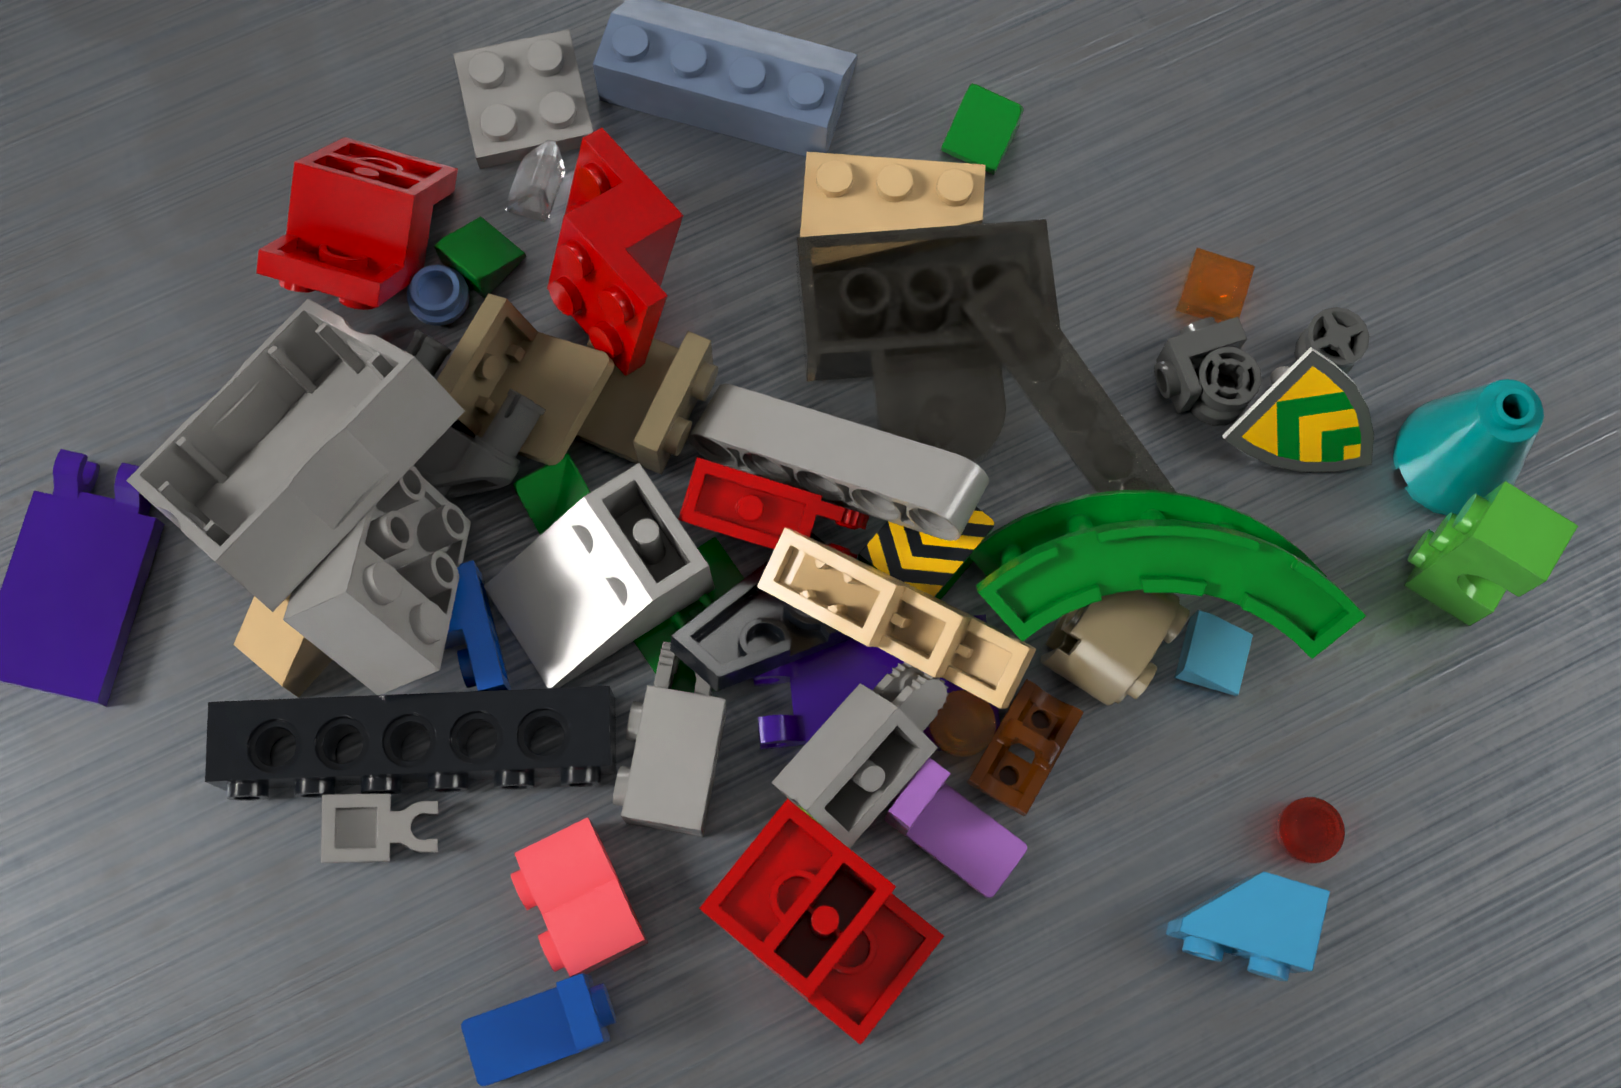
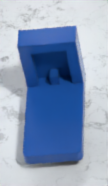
M581 973L556 982L557 987L465 1019L461 1024V1029L477 1083L483 1087L489 1086L610 1042L611 1038L607 1026L615 1024L616 1017L605 984L601 983L594 986L591 975Z

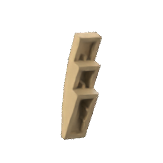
M786 527L757 586L868 647H878L934 678H944L1000 709L1009 707L1037 649L930 594Z

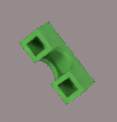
M1505 481L1484 498L1475 493L1466 502L1458 515L1453 512L1449 513L1438 526L1435 533L1429 529L1422 535L1408 557L1407 561L1415 567L1404 586L1468 626H1471L1494 612L1506 590L1520 597L1546 582L1578 525Z

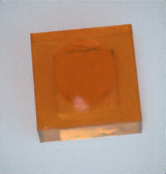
M1196 248L1191 258L1175 310L1202 319L1214 317L1217 323L1235 317L1240 318L1255 266Z

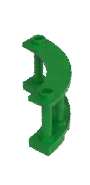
M1115 490L1085 494L1058 501L1024 514L993 531L970 555V558L987 576L976 584L978 593L1022 642L1043 626L1061 616L1089 604L1102 601V596L1141 589L1144 593H1179L1195 596L1206 594L1237 604L1243 610L1256 615L1276 627L1292 639L1311 659L1366 617L1301 549L1279 532L1241 511L1215 501L1182 493L1158 490Z

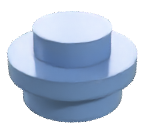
M429 265L420 269L412 278L411 284H409L407 289V301L411 311L420 321L429 325L441 326L456 321L463 315L469 304L470 292L464 277L458 271L448 266Z

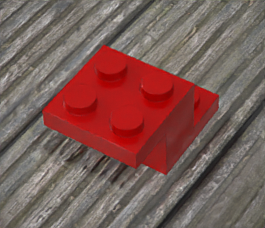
M601 127L582 138L547 289L556 307L563 314L571 315L589 335L594 349L605 352L619 370L627 376L642 367L646 362L668 296L660 286L684 215Z
M347 137L341 138L294 161L286 234L259 249L256 274L277 279L281 287L290 291L302 293L319 291L337 296L341 304L350 308L360 310L378 308L411 284L414 275L424 268L433 205L455 191L458 169Z
M788 798L699 907L705 915L753 953L760 963L859 1045L864 1042L944 937L942 933L892 894L896 888L893 883Z

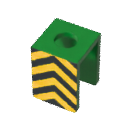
M976 507L960 538L952 541L940 539L887 521L859 553L858 560L942 600L974 562L970 555L992 531L994 521Z

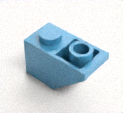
M1261 872L1241 880L1169 921L1166 935L1184 940L1182 951L1190 955L1222 962L1225 952L1248 959L1247 971L1287 982L1290 972L1313 971L1330 891L1268 872Z

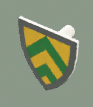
M1312 347L1291 367L1281 366L1276 368L1270 376L1272 386L1222 435L1225 441L1242 452L1274 467L1299 472H1338L1372 465L1374 431L1369 408L1355 382L1344 371Z

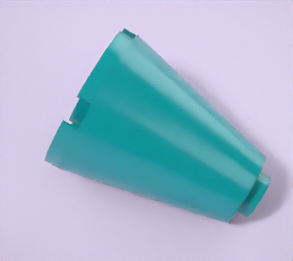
M1503 379L1424 403L1407 417L1395 438L1393 461L1395 468H1400L1402 476L1408 484L1405 489L1413 500L1433 513L1447 516L1451 512L1458 515L1466 502L1475 493L1484 498L1505 481L1514 486L1543 423L1544 409L1542 402L1536 392L1528 385L1517 380Z

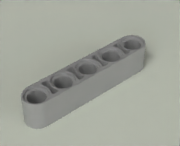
M731 384L719 385L688 437L690 445L699 454L714 463L753 475L757 474L766 479L822 495L823 500L948 541L960 538L989 483V477L981 467L968 458L956 453Z

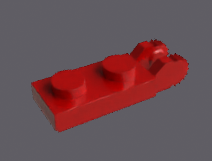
M697 457L678 520L775 549L785 527L810 537L816 515L834 520L837 525L853 530L858 528L865 530L869 515L821 501L822 495ZM833 543L827 545L857 559L858 555L851 553L849 548Z

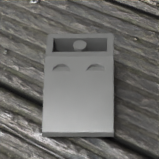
M640 463L584 496L484 585V588L547 688H560L669 619L677 612L696 602L704 594H708L715 589L708 563Z
M412 466L291 592L283 620L378 696L439 671L459 582L458 567L463 563L471 521L458 506L450 503L422 477L416 467Z

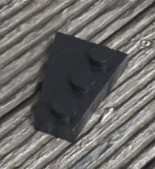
M811 532L810 538L827 545ZM768 560L671 636L670 651L714 690L719 691L852 638L758 588V583L766 569Z

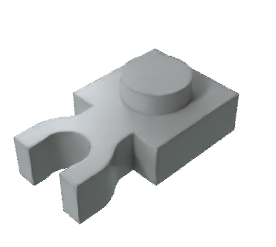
M391 794L322 795L321 863L390 862V844H401L417 853H437L438 839L421 840L416 838L411 831V824L420 815L438 816V801H420L402 811H391Z

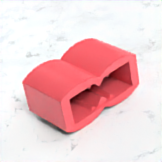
M588 817L514 853L520 869L510 874L512 882L526 910L528 911L538 906L548 930L539 934L538 939L554 972L565 967L570 977L581 973L588 974L648 944L644 931L598 832Z

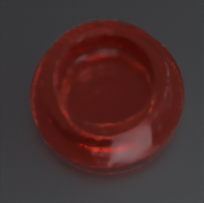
M1304 797L1291 802L1283 809L1277 822V836L1282 848L1293 859L1302 863L1317 864L1331 859L1338 853L1344 842L1345 828L1340 814L1330 803L1315 797Z

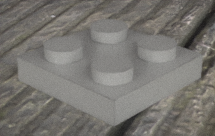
M569 29L453 53L479 169L577 149L581 146L582 138L593 132Z

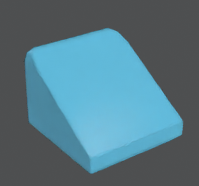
M1197 610L1188 622L1175 678L1233 696L1239 695L1253 634L1211 613Z

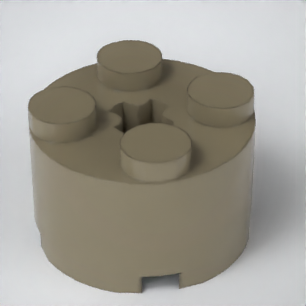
M1142 589L1118 592L1102 596V601L1089 604L1061 616L1045 644L1053 649V651L1041 655L1040 663L1107 706L1113 703L1119 704L1127 694L1137 699L1146 690L1157 671V666L1150 662L1162 641L1169 644L1177 637L1190 615V610L1179 604L1180 599L1176 594L1144 593Z

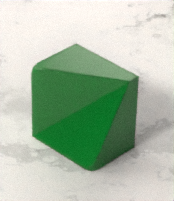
M568 453L565 454L558 464L545 465L513 484L521 503L540 535L584 496L591 493Z

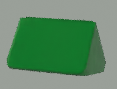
M970 84L942 144L941 151L969 164L986 165L985 171L995 175L1019 129L1024 111L1023 106L977 84Z
M482 217L443 237L434 246L441 263L458 271L464 277L466 283L484 299L526 258L525 252Z

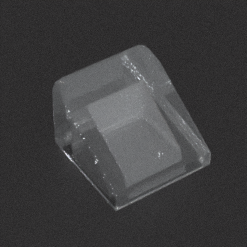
M547 140L522 159L505 204V209L508 212L543 222L549 219L565 174L557 142Z

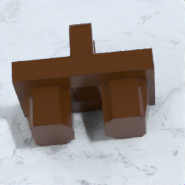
M1026 679L967 783L1020 815L1025 816L1084 712L1053 697L1037 684ZM1020 743L1034 751L1035 757L1032 763L1010 752V746Z

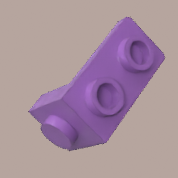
M929 757L919 771L914 774L891 802L894 804L887 812L884 820L985 898H991L997 893L1027 851V845L946 784L945 781L951 773Z

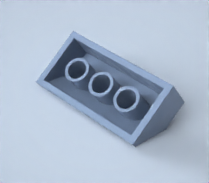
M626 0L611 12L593 62V69L600 101L806 157V152L828 153L857 63L858 54L658 0Z

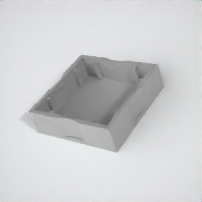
M307 299L243 363L225 386L199 410L193 413L126 481L179 527L212 560L273 612L465 410L415 356L374 334L356 332L343 317Z

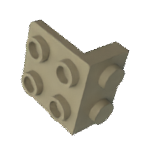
M488 293L438 376L437 381L465 410L453 425L473 438L476 435L483 437L508 396L507 393L510 388L546 409L530 432L518 455L547 465H556L564 458L614 370V362L603 351L538 332L507 298Z
M687 331L680 347L676 348L653 338L646 362L642 367L625 376L614 364L611 376L575 438L635 464L640 463L642 467L662 475L671 454L678 456L688 439L692 427V421L688 419L698 399L705 401L715 383L718 366L713 365L711 340ZM589 339V341H588L586 347H590V348H593V349H594V347H593V345H592V343H591V341H590V339Z

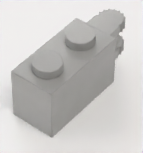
M663 642L654 686L647 685L644 703L633 701L630 709L626 740L635 741L636 743L631 767L622 765L619 767L613 794V805L623 806L621 817L626 824L703 837L727 714L726 699L711 696L713 688L696 673L697 680L694 693L673 690L674 674L677 673L680 659L670 651L671 643Z
M906 662L903 664L898 663L896 668H892V673H887L873 690L860 683L771 782L791 802L849 849L938 748L923 731L938 715V710L940 708L943 709L944 703H947L948 687L944 685L945 681L939 677L934 678Z

